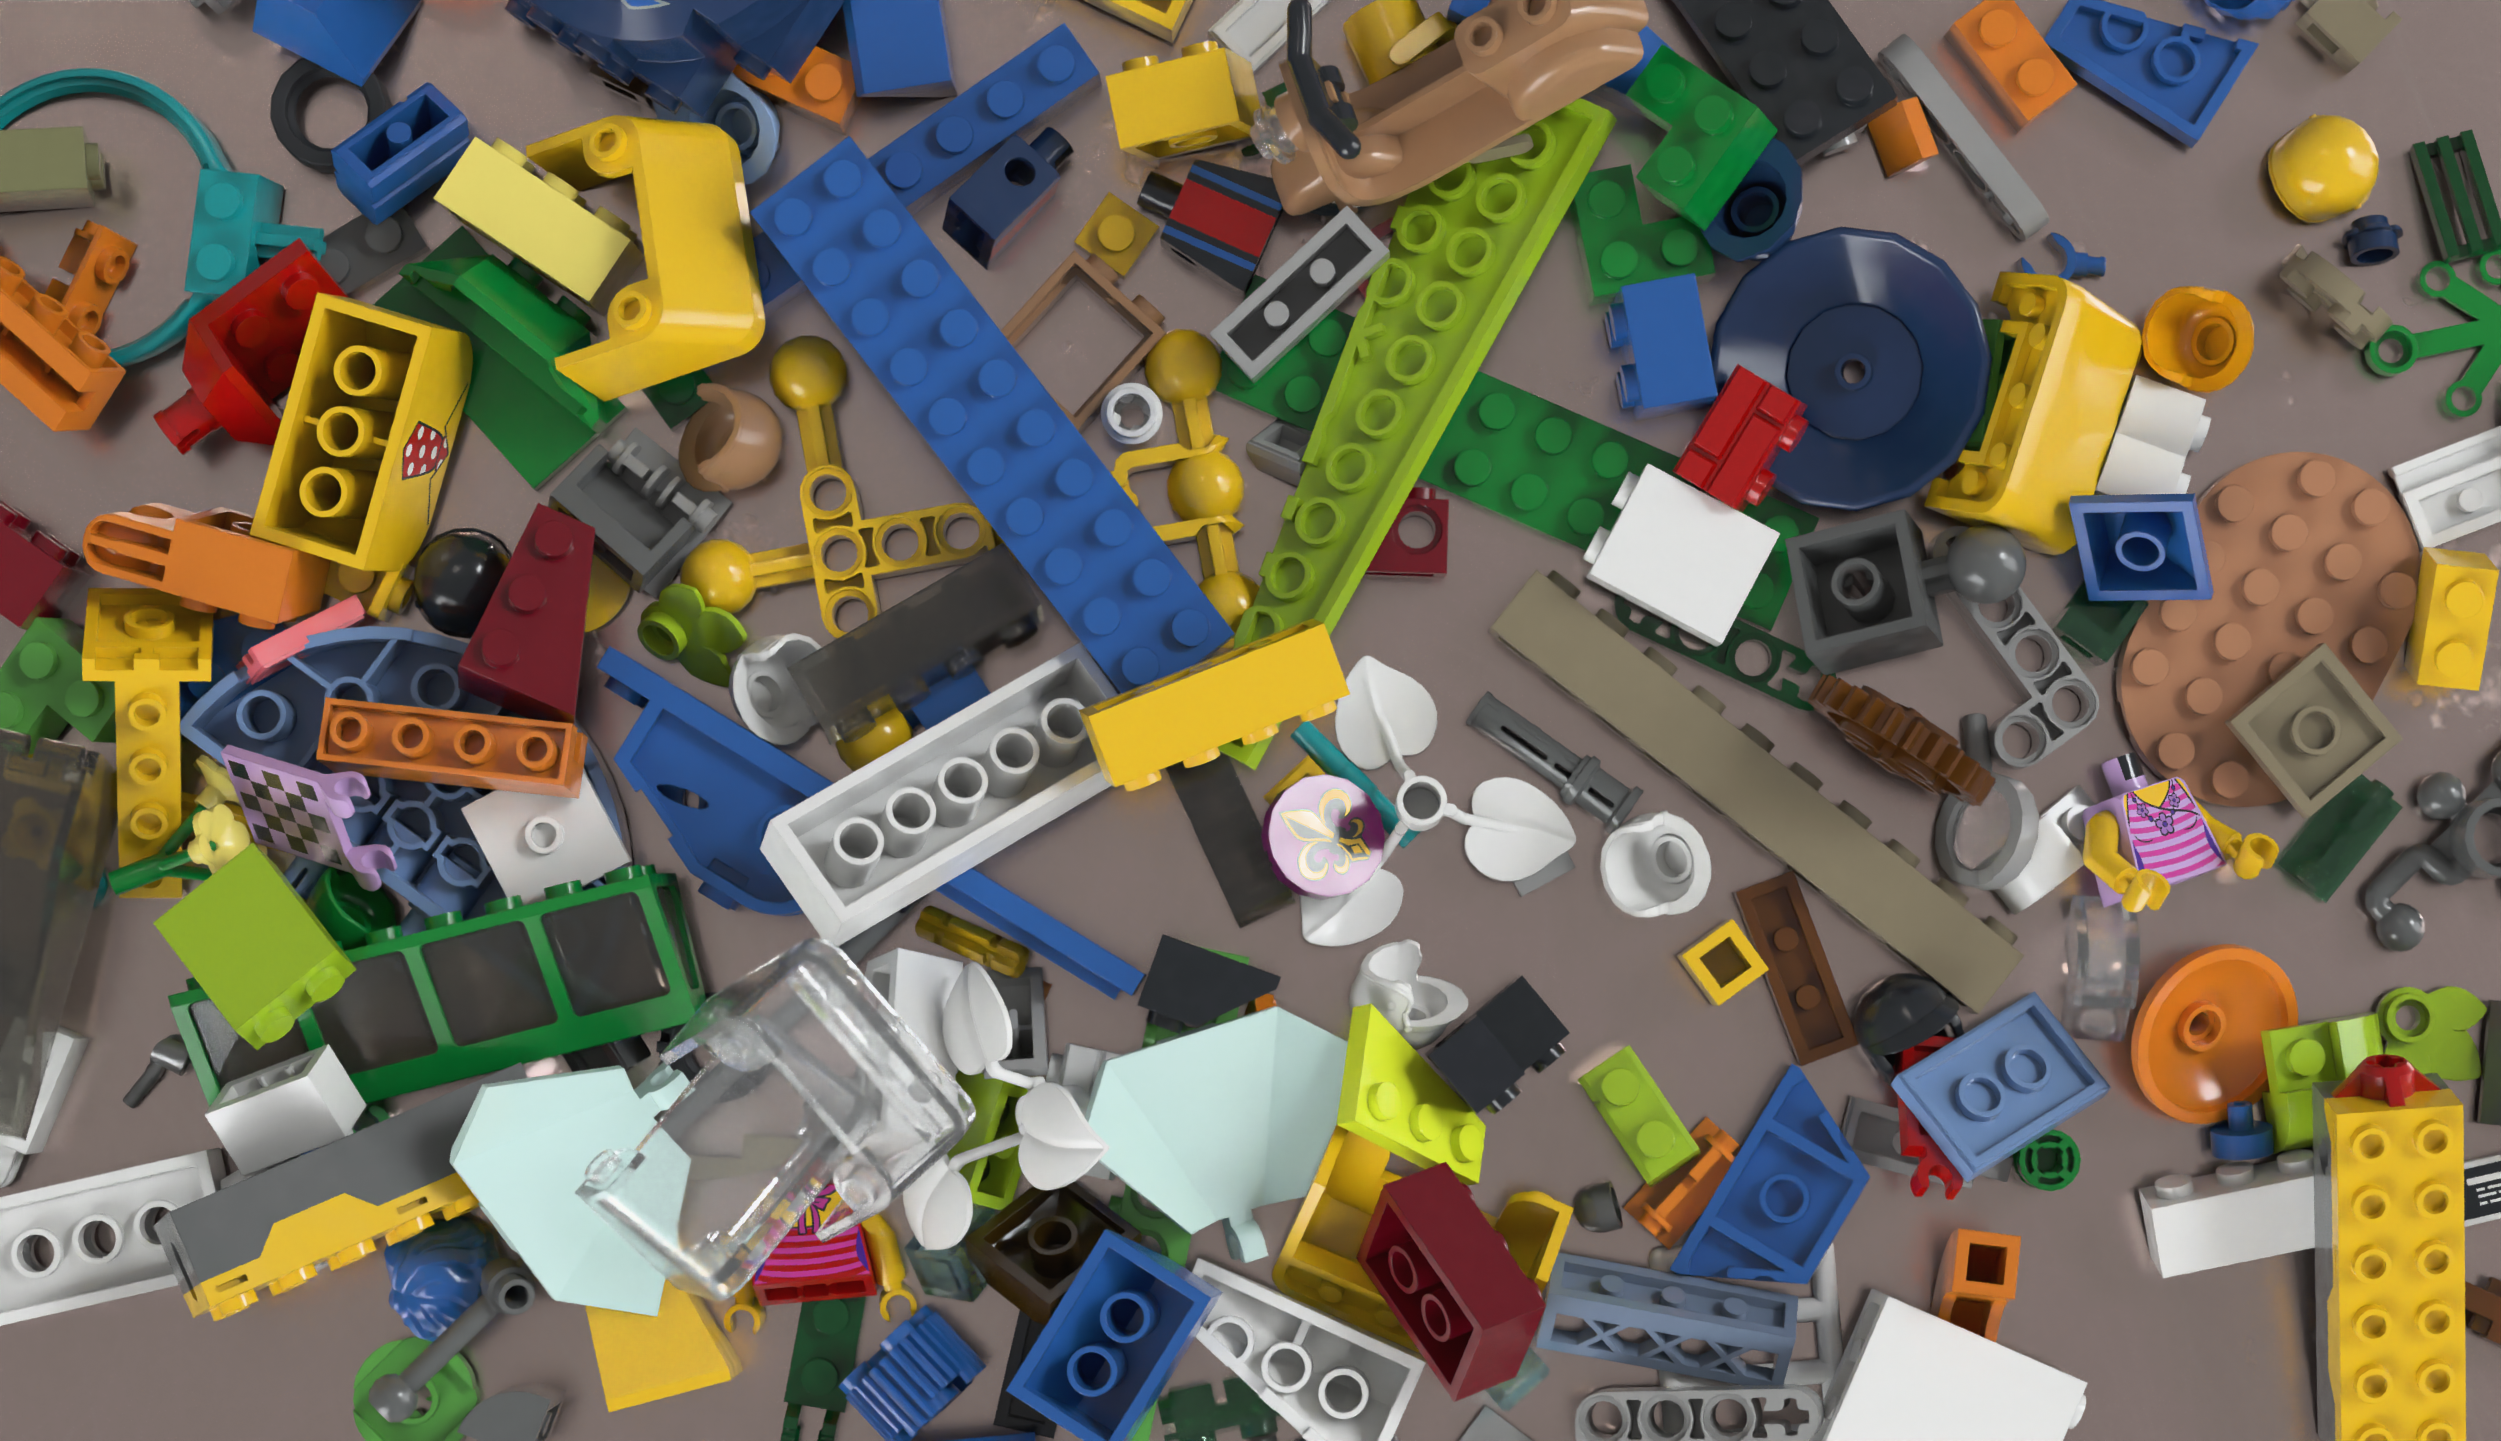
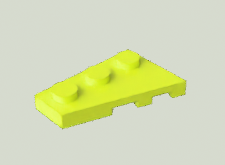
M1371 1003L1353 1007L1336 1124L1424 1169L1447 1162L1460 1182L1466 1185L1479 1184L1486 1125Z

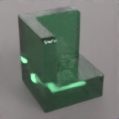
M2084 579L2050 625V628L2058 639L2095 666H2099L2108 662L2149 603L2145 600L2089 601Z

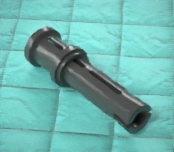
M1489 691L1482 697L1466 721L1469 726L1478 729L1514 757L1523 761L1561 788L1559 795L1563 797L1562 801L1570 806L1577 803L1605 823V831L1608 834H1611L1621 826L1644 793L1637 786L1632 789L1628 788L1601 769V760L1595 756L1591 758L1586 755L1583 759L1542 731L1541 728L1532 724L1499 701ZM1505 726L1508 727V728H1509L1510 730H1512L1513 732H1515V733H1516L1517 735H1519L1520 737H1522L1523 739H1525L1527 742H1529L1530 744H1532L1534 747H1536L1537 749H1539L1541 752H1543L1544 754H1546L1547 757H1546L1545 755H1543L1542 753H1540L1539 751H1537V750H1536L1535 748H1533L1532 746H1530L1528 743H1526L1525 741H1523L1522 739H1520L1518 736H1516L1515 734H1513L1511 731H1509L1508 729H1506ZM1558 764H1560L1561 766H1563L1564 768H1566L1568 771H1570V772L1572 773V775H1571L1569 772H1567L1566 770H1564L1563 768H1561Z

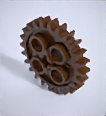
M1823 674L1808 698V703L1814 706V710L1826 716V720L1837 725V728L1847 735L1845 738L1847 742L1865 753L1866 756L1880 764L1888 772L1897 774L1905 779L1908 778L1935 795L1940 796L1943 792L1946 795H1952L1963 803L1965 801L1974 807L1975 805L1981 807L1996 783V779L1990 775L1989 771L1982 768L1979 762L1966 756L1964 751L1957 747L1959 742L1954 737L1927 720L1915 709L1895 703L1890 698L1868 686L1863 685L1862 688L1856 685L1851 686L1841 678L1836 679L1830 674L1827 676Z

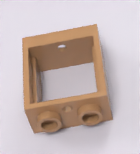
M1074 250L1004 326L1001 332L1015 349L1078 280L1143 338L1074 415L1052 397L1078 432L1082 434L1101 413L1102 403L1107 394L1115 387L1128 383L1144 366V359L1148 353L1166 335V332L1160 327L1166 318L1140 294L1131 301L1118 290L1114 284L1119 280V275L1096 254L1092 253L1085 260Z

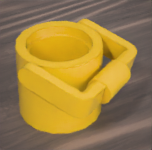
M1376 0L1351 15L1343 24L1342 30L1368 85H1371L1453 40L1457 24L1447 20L1441 12H1437L1426 19L1417 0Z

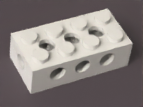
M221 1148L204 1150L0 1197V1326L179 1285L154 1229L155 1217L162 1207L172 1211L221 1190V1180L227 1177ZM101 1221L109 1224L116 1236L115 1246L109 1254L102 1252L94 1240L95 1229ZM40 1235L46 1237L54 1247V1259L48 1268L42 1266L34 1255V1244Z

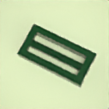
M2473 130L2460 132L2457 137L2449 138L2448 135L2436 138L2435 142L2425 144V141L2412 144L2409 152L2444 263L2501 250V218ZM2460 152L2487 239H2481L2454 153ZM2432 158H2440L2467 244L2457 245L2430 160Z

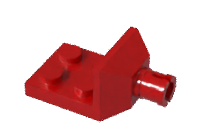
M300 237L189 319L182 371L192 387L166 409L160 410L153 415L160 429L182 455L188 453L195 444L221 427L235 441L275 445L283 415L274 403L273 398L292 384L317 292L350 298Z

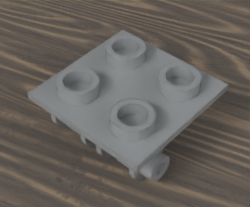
M635 427L625 441L619 439L610 449L609 461L606 466L674 525L682 517L693 525L689 542L644 588L647 593L657 599L660 596V592L667 587L681 569L686 556L704 540L732 502L718 491L703 492L694 489L686 482L679 467V460Z

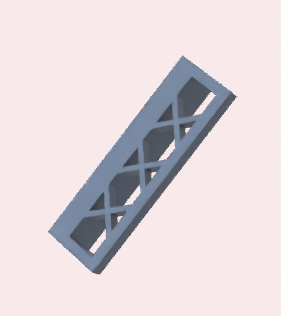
M1558 1252L1547 1284L1545 1300L1547 1306L1541 1317L1536 1347L1739 1385H1783L1796 1340L1798 1296ZM1562 1314L1583 1318L1590 1327L1577 1333L1555 1329L1554 1323L1556 1315ZM1633 1327L1644 1329L1652 1338L1637 1344L1623 1341L1617 1332ZM1693 1338L1707 1341L1713 1350L1702 1355L1684 1352L1678 1344ZM1750 1350L1776 1354L1772 1368L1746 1364L1739 1355Z

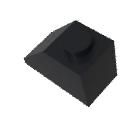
M1163 934L1137 1005L1149 1009L1146 1022L1180 1034L1184 1022L1197 1027L1276 990L1281 977Z

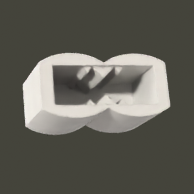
M2135 375L2130 381L2094 495L2186 494L2191 478L2190 475L2182 473L2186 456L2189 450L2197 453L2200 451L2211 422L2210 417L2202 415L2206 399Z

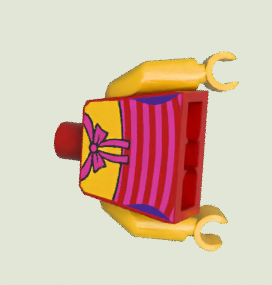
M804 1155L793 1158L790 1161L791 1188L769 1189L765 1191L762 1196L761 1208L748 1214L730 1245L729 1294L735 1297V1302L725 1313V1328L730 1333H733L737 1322L736 1311L745 1310L754 1318L753 1334L755 1335L765 1322L766 1313L763 1306L877 1295V1284L884 1287L879 1297V1308L882 1317L886 1321L891 1322L889 1311L886 1307L887 1302L891 1297L897 1295L904 1296L909 1300L911 1315L914 1316L917 1310L916 1298L912 1289L902 1284V1280L906 1277V1272L897 1236L872 1202L864 1199H855L851 1184H828L827 1160L824 1157Z

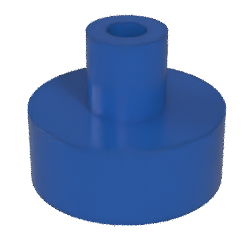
M2235 1101L2228 1103V1122L2220 1123L2210 1128L2211 1153L2216 1158L2224 1160H2251L2274 1153L2273 1126L2268 1122L2253 1120L2252 1102Z

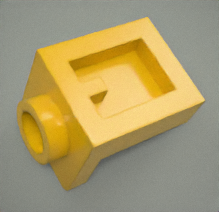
M331 560L324 594L339 601H343L356 594L368 615L388 623L392 613L402 614L414 592V581L409 579L414 567L407 565L403 568L405 565L403 563L400 571L396 572L363 571Z

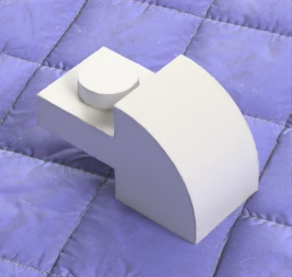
M2080 785L2066 792L2039 815L2038 839L2031 859L2017 878L2002 888L1994 889L2014 915L2038 901L2084 865L2082 856L2085 828L2082 815L2084 809L2095 805V803ZM2005 843L1977 865L1976 868L1980 870L1991 865L2003 850Z

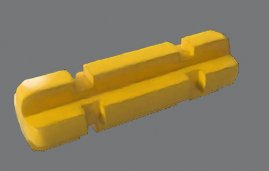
M931 905L926 906L921 911L920 917L915 924V932L919 937L940 946L942 945V947L991 967V969L1012 978H1018L1023 974L1025 966L1030 959V951L1027 947L1003 938L964 919L954 917V915Z

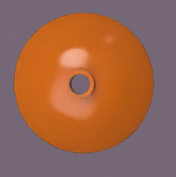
M2220 944L2202 948L2171 966L2147 994L2138 1012L2132 1034L2131 1060L2136 1081L2146 1098L2167 1115L2193 1124H2209L2227 1120V1104L2230 1102L2249 1101L2252 1102V1106L2262 1098V1092L2270 1090L2261 1031L2298 1025L2297 999L2292 984L2285 972L2277 963L2255 949L2236 944Z

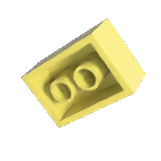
M475 136L433 199L452 217L512 257L516 256L533 271L604 317L615 295L624 288L645 257L633 243L638 235L630 229L631 226L602 206H599L594 215L583 207L587 201L578 195L580 192L551 172H548L543 180L534 176L532 173L536 167L527 161L528 158L508 143L497 137L493 144L489 146Z

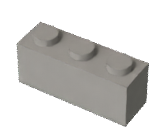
M1346 206L1209 334L1212 340L1255 384L1390 258V251L1359 217Z

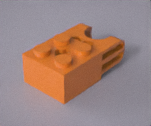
M153 502L133 507L129 512L117 511L100 515L87 525L82 544L87 563L94 570L102 574L180 596L179 604L194 611L216 613L219 607L239 613L238 622L250 627L268 630L275 629L276 624L296 622L297 617L320 610L331 560L249 535L254 516L224 507L195 513L163 503Z

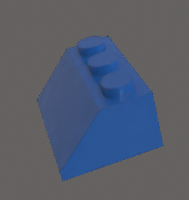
M1105 1229L1006 1391L1083 1441H1131L1223 1292L1172 1259L1109 1229Z

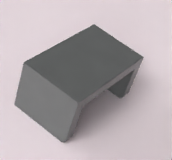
M598 444L550 494L548 507L595 527L594 555L640 593L689 542L693 525L684 517L675 525L606 466L609 452L602 445Z

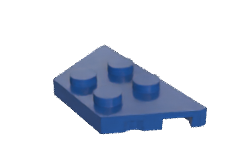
M1793 1063L1790 1065L1671 1265L1670 1270L1680 1275L1808 1285L1871 1177L1798 1066Z

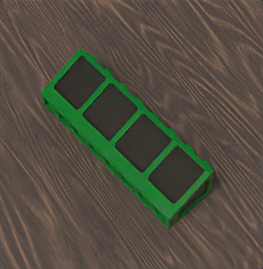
M641 864L604 873L606 885L583 890L581 880H575L544 888L546 897L544 901L523 906L521 895L485 903L483 904L485 916L463 921L461 910L428 917L424 919L426 931L403 936L401 925L369 932L364 934L366 946L344 951L342 941H335L357 970L345 979L342 988L334 996L323 1002H316L295 1019L293 1027L285 1036L277 1041L266 1043L259 1050L255 1049L235 1032L194 977L186 979L188 991L168 996L170 1008L209 1107L226 1083L327 1044L332 1048L364 1102L369 1104L504 1070L520 1062L524 1065L708 1019L711 1016L676 873L657 874L655 864L641 866Z

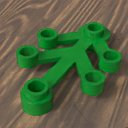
M2501 250L2482 254L2476 261L2475 275L2479 282L2487 287L2495 288L2501 286V278L2491 277L2486 270V263L2490 257H2496L2501 260ZM2440 260L2431 261L2421 267L2416 274L2415 286L2417 291L2427 299H2444L2476 321L2414 334L2404 326L2391 325L2376 343L2369 341L2365 345V359L2369 367L2376 373L2383 376H2395L2411 368L2418 358L2482 346L2460 381L2446 387L2441 395V406L2444 412L2452 418L2464 419L2479 410L2482 404V392L2501 365V305L2458 278L2454 269L2448 263L2445 264L2444 261ZM2435 269L2444 275L2445 286L2441 291H2435L2427 285L2426 275L2429 270ZM2383 341H2389L2396 345L2399 354L2394 363H2387L2381 359L2379 346ZM2456 389H2463L2469 393L2471 405L2467 411L2459 410L2453 405L2452 394Z

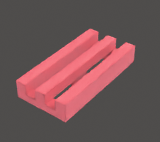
M355 594L251 647L248 650V654L243 656L242 661L236 667L239 670L246 665L248 668L247 673L250 676L246 684L251 683L253 685L292 665L289 661L280 662L305 649L304 645L309 643L306 636L336 629L355 628L365 618L366 611ZM302 653V654H299V655H297V656H298V658H300V659H304L305 657H307V656H309V655H305V656L299 657V656L305 654V653Z

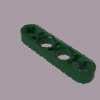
M1615 594L1612 604L1613 616L1630 630L1628 633L1791 709L1804 713L1816 711L1814 706L1808 703V699L1803 701L1797 697L1800 689L1797 684L1782 678L1779 682V690L1768 686V682L1779 670L1782 653L1793 658L1792 662L1785 669L1798 675H1804L1810 668H1814L1819 672L1817 682H1819L1823 673L1807 657L1805 650L1736 618L1721 645L1715 647L1710 644L1705 649H1690L1680 639L1679 627L1672 623L1669 625L1668 636L1665 638L1656 633V630L1662 625V621L1652 616H1644L1639 623L1633 622L1629 619L1632 609L1624 604L1625 598ZM1746 641H1756L1766 647L1769 652L1770 662L1764 673L1750 676L1739 670L1736 665L1735 654L1740 644ZM1836 673L1830 674L1831 676L1837 679Z

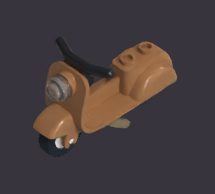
M1291 0L1287 7V59L1278 62L1287 91L1275 98L1272 108L1263 105L1254 111L1253 119L1255 125L1250 128V134L1261 155L1268 160L1273 158L1270 166L1271 175L1282 207L1287 214L1294 216L1310 212L1319 216H1336L1346 206L1356 214L1359 210L1368 206L1393 201L1422 188L1467 162L1477 164L1523 154L1531 150L1534 146L1531 136L1529 134L1516 135L1517 133L1630 70L1641 61L1644 50L1638 33L1648 23V9L1644 0H1490L1487 7L1469 16L1457 25L1453 40L1403 69L1365 88L1348 94L1344 91L1345 84L1339 68L1332 65L1321 67L1312 57L1311 4L1308 0Z

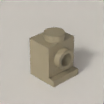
M2300 0L2308 10L2295 24L2348 74L2374 50L2401 22L2402 18L2393 11L2384 19L2376 11L2379 7L2376 0Z

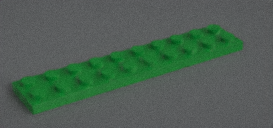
M1255 274L1244 300L1267 279ZM1334 309L1255 384L1222 350L1220 353L1222 376L1213 392L1274 419H1280L1305 430L1313 431L1355 317ZM1477 371L1417 479V481L1584 553L1599 526L1611 531L1621 509L1611 503L1627 473L1631 472L1640 476L1647 464L1722 502L1673 472L1680 457L1480 371ZM1766 495L1757 507L1749 502L1745 510L1739 512L1779 532L1780 535L1736 618L1770 632L1793 582L1785 539L1814 532L1820 518Z

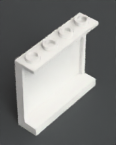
M1872 1288L1823 1400L1825 1409L1824 1423L1819 1431L1807 1441H2063L2067 1430L2073 1429L2084 1413L2086 1396L2083 1393L2088 1383Z

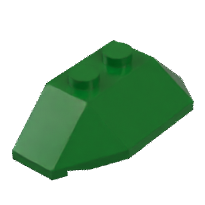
M494 254L409 263L405 264L400 270L399 275L591 429L600 434L605 428L607 422L604 401L556 370L555 366L556 357L598 343V338L585 328L592 317L564 295L555 304L537 290L544 279L515 256L506 265Z

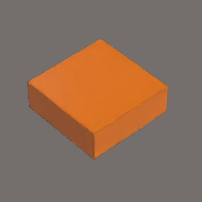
M1918 97L1898 102L1895 107L1868 123L1887 177L1903 173L1939 154Z

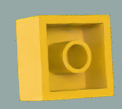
M1216 41L1201 42L1183 47L1181 49L1182 58L1159 63L1158 56L1130 59L1122 63L1123 72L1105 76L1120 149L1145 161H1156L1265 134L1251 62L1225 47L1218 48Z

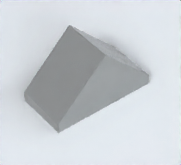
M1042 967L1025 968L1023 974L1018 978H1012L996 970H985L1005 1003L1013 1032L1011 1052L1005 1059L998 1061L1004 1069L1025 1076L1047 1075L1049 1059ZM984 1068V1078L993 1079L987 1073L986 1068Z

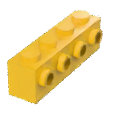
M1311 618L1083 708L1079 712L1105 781L1114 787L1124 784L1126 791H1134L1159 781L1162 778L1160 769L1183 761L1185 768H1191L1219 757L1220 751L1218 746L1239 738L1242 739L1244 745L1265 740L1279 732L1276 723L1300 715L1301 721L1305 722L1330 714L1337 709L1335 700L1350 695L1325 624Z

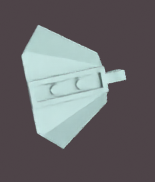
M1273 1006L1220 1024L1211 1023L1158 1040L1156 1041L1157 1044L1104 1060L1097 1072L1085 1114V1119L1091 1128L1109 1146V1150L1099 1162L1188 1234L1192 1235L1222 1219L1231 1259H1241V1262L1249 1263L1269 1256L1263 1234L1253 1218L1251 1209L1306 1196L1337 1123L1348 1041L1278 1006Z
M663 1062L634 1090L625 1068L619 1065L482 1084L451 1148L449 1162L478 1199L479 1207L506 1243L520 1255L555 1301L658 1316L691 1159L659 1126L654 1117L660 1111L677 1106L695 1091L683 1072L678 1069L673 1071L668 1064Z

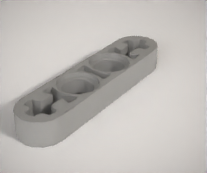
M1901 34L1880 50L1878 58L1887 74L1907 99L1918 97L1929 128L2009 230L2020 240L2026 241L2047 225L2050 219L2038 198L1918 45L1909 36Z

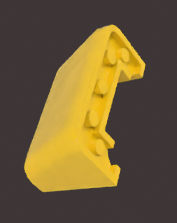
M2000 271L1991 301L2006 307L2010 313L2011 320H2003L1999 332L2016 339L1980 451L1963 450L1957 461L1965 464L1959 474L1950 480L1939 477L1932 480L1924 507L1973 527L1983 524L2002 527L2011 532L2024 548L2036 553L2059 555L2077 544L2069 508L2070 497L2094 495L2134 369L2142 356L2141 331L2135 323L2082 286L2057 275Z

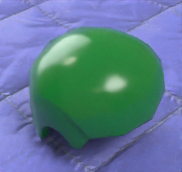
M329 866L324 871L306 900L308 907L335 941H342L344 951L366 946L364 937L366 933L397 926L395 905L382 887L375 891L363 889L352 873L346 871L337 872L338 869Z

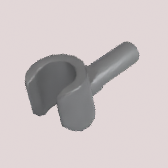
M177 1034L170 1035L155 1045L150 1057L151 1062L146 1067V1071L122 1099L127 1106L135 1109L158 1079L161 1078L165 1068L180 1076L186 1072L191 1064V1059L181 1036Z

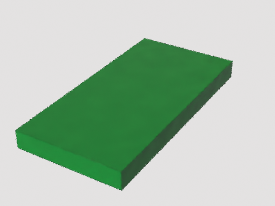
M461 226L421 262L489 254ZM402 278L373 304L468 335L473 350V366L463 411L535 491L541 488L600 435L406 279ZM618 398L604 402L607 425L601 433L628 410Z

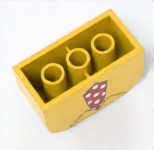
M317 292L249 535L363 571L396 572L400 571L403 563H405L403 567L405 568L416 555L429 529L469 390L473 366V350L468 335L352 298Z

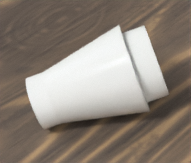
M1125 383L1115 387L1107 394L1102 403L1101 420L1105 430L1113 439L1124 444H1139L1149 440L1158 431L1162 422L1163 410L1158 396L1150 388L1139 383ZM1129 409H1137L1145 416L1141 425L1135 424L1132 428L1123 425L1121 417Z

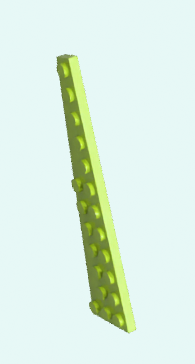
M1579 98L1516 134H1529L1531 136L1534 146L1528 152L1477 164L1467 162L1426 186L1409 193L1405 205H1398L1390 228L1394 231L1388 247L1390 258L1370 278L1366 289L1365 302L1357 312L1304 452L1302 461L1306 464L1295 495H1288L1280 516L1285 520L1273 553L1266 552L1258 574L1263 578L1253 606L1243 613L1234 637L1233 649L1311 618L1324 623L1330 637L1617 122L1616 117L1609 110ZM1282 721L1276 723L1278 728L1280 727ZM1274 735L1248 745H1244L1242 739L1239 738L1218 746V749L1224 755L1256 770Z

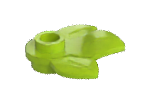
M671 584L665 587L660 592L659 601L652 602L642 612L641 623L637 629L640 642L652 655L662 660H673L677 657L682 666L692 676L722 687H729V677L732 671L725 653L734 651L747 640L745 628L731 613L718 607L705 606L698 589L685 584Z
M2446 986L2427 994L2413 987H2400L2391 990L2383 996L2376 1008L2380 1034L2386 1041L2383 1053L2404 1057L2423 1074L2437 1073L2441 1079L2452 1081L2477 1079L2481 1075L2479 1053L2467 1030L2484 1016L2487 1008L2475 995L2459 987ZM2403 1006L2410 1007L2415 1013V1022L2407 1030L2400 1028L2396 1023V1013Z

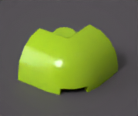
M2376 1012L2310 1021L2311 1023L2261 1031L2270 1091L2262 1092L2266 1122L2273 1126V1154L2295 1149L2313 1148L2312 1082L2345 1080L2366 1057L2384 1054Z

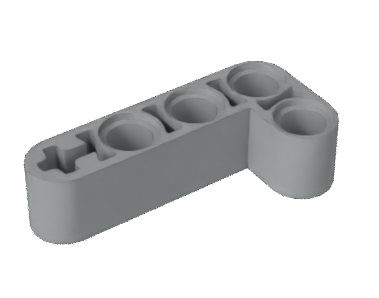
M1953 526L1935 536L1928 544L1926 550L1927 560L1947 555L1949 548L1946 542L1951 545L1956 537L1969 529V527ZM2020 587L2006 599L2008 611L2006 617L2001 622L1987 620L1981 614L1978 603L1965 599L1958 592L1954 591L1945 594L2023 699L2021 703L1997 719L1988 730L1991 760L1999 767L2008 770H2019L2040 762L2086 728L2096 718L2099 709V696L2094 686ZM2029 638L2035 640L2044 651V662L2037 672L2024 670L2016 660L2015 650L2017 644L2022 639ZM2060 688L2073 690L2081 701L2080 714L2073 722L2061 720L2053 710L2052 700L2054 694ZM2011 724L2023 726L2029 731L2032 738L2030 752L2024 758L2011 756L2003 746V734Z
M1797 1384L1607 1388L1591 1394L1579 1405L1575 1417V1440L1807 1441L1819 1431L1824 1423L1825 1409L1823 1401L1815 1391L1807 1386ZM1759 1398H1766L1763 1411L1782 1410L1789 1405L1790 1398L1796 1399L1798 1409L1808 1411L1810 1418L1798 1426V1431L1791 1430L1789 1420L1770 1419L1764 1424L1767 1433H1760L1759 1428L1763 1412ZM1732 1399L1742 1404L1747 1414V1423L1743 1431L1732 1433L1721 1428L1716 1419V1408L1721 1400ZM1659 1401H1673L1682 1409L1685 1420L1684 1426L1679 1433H1665L1655 1423L1654 1410ZM1598 1402H1610L1621 1412L1622 1425L1617 1434H1604L1594 1425L1592 1413Z

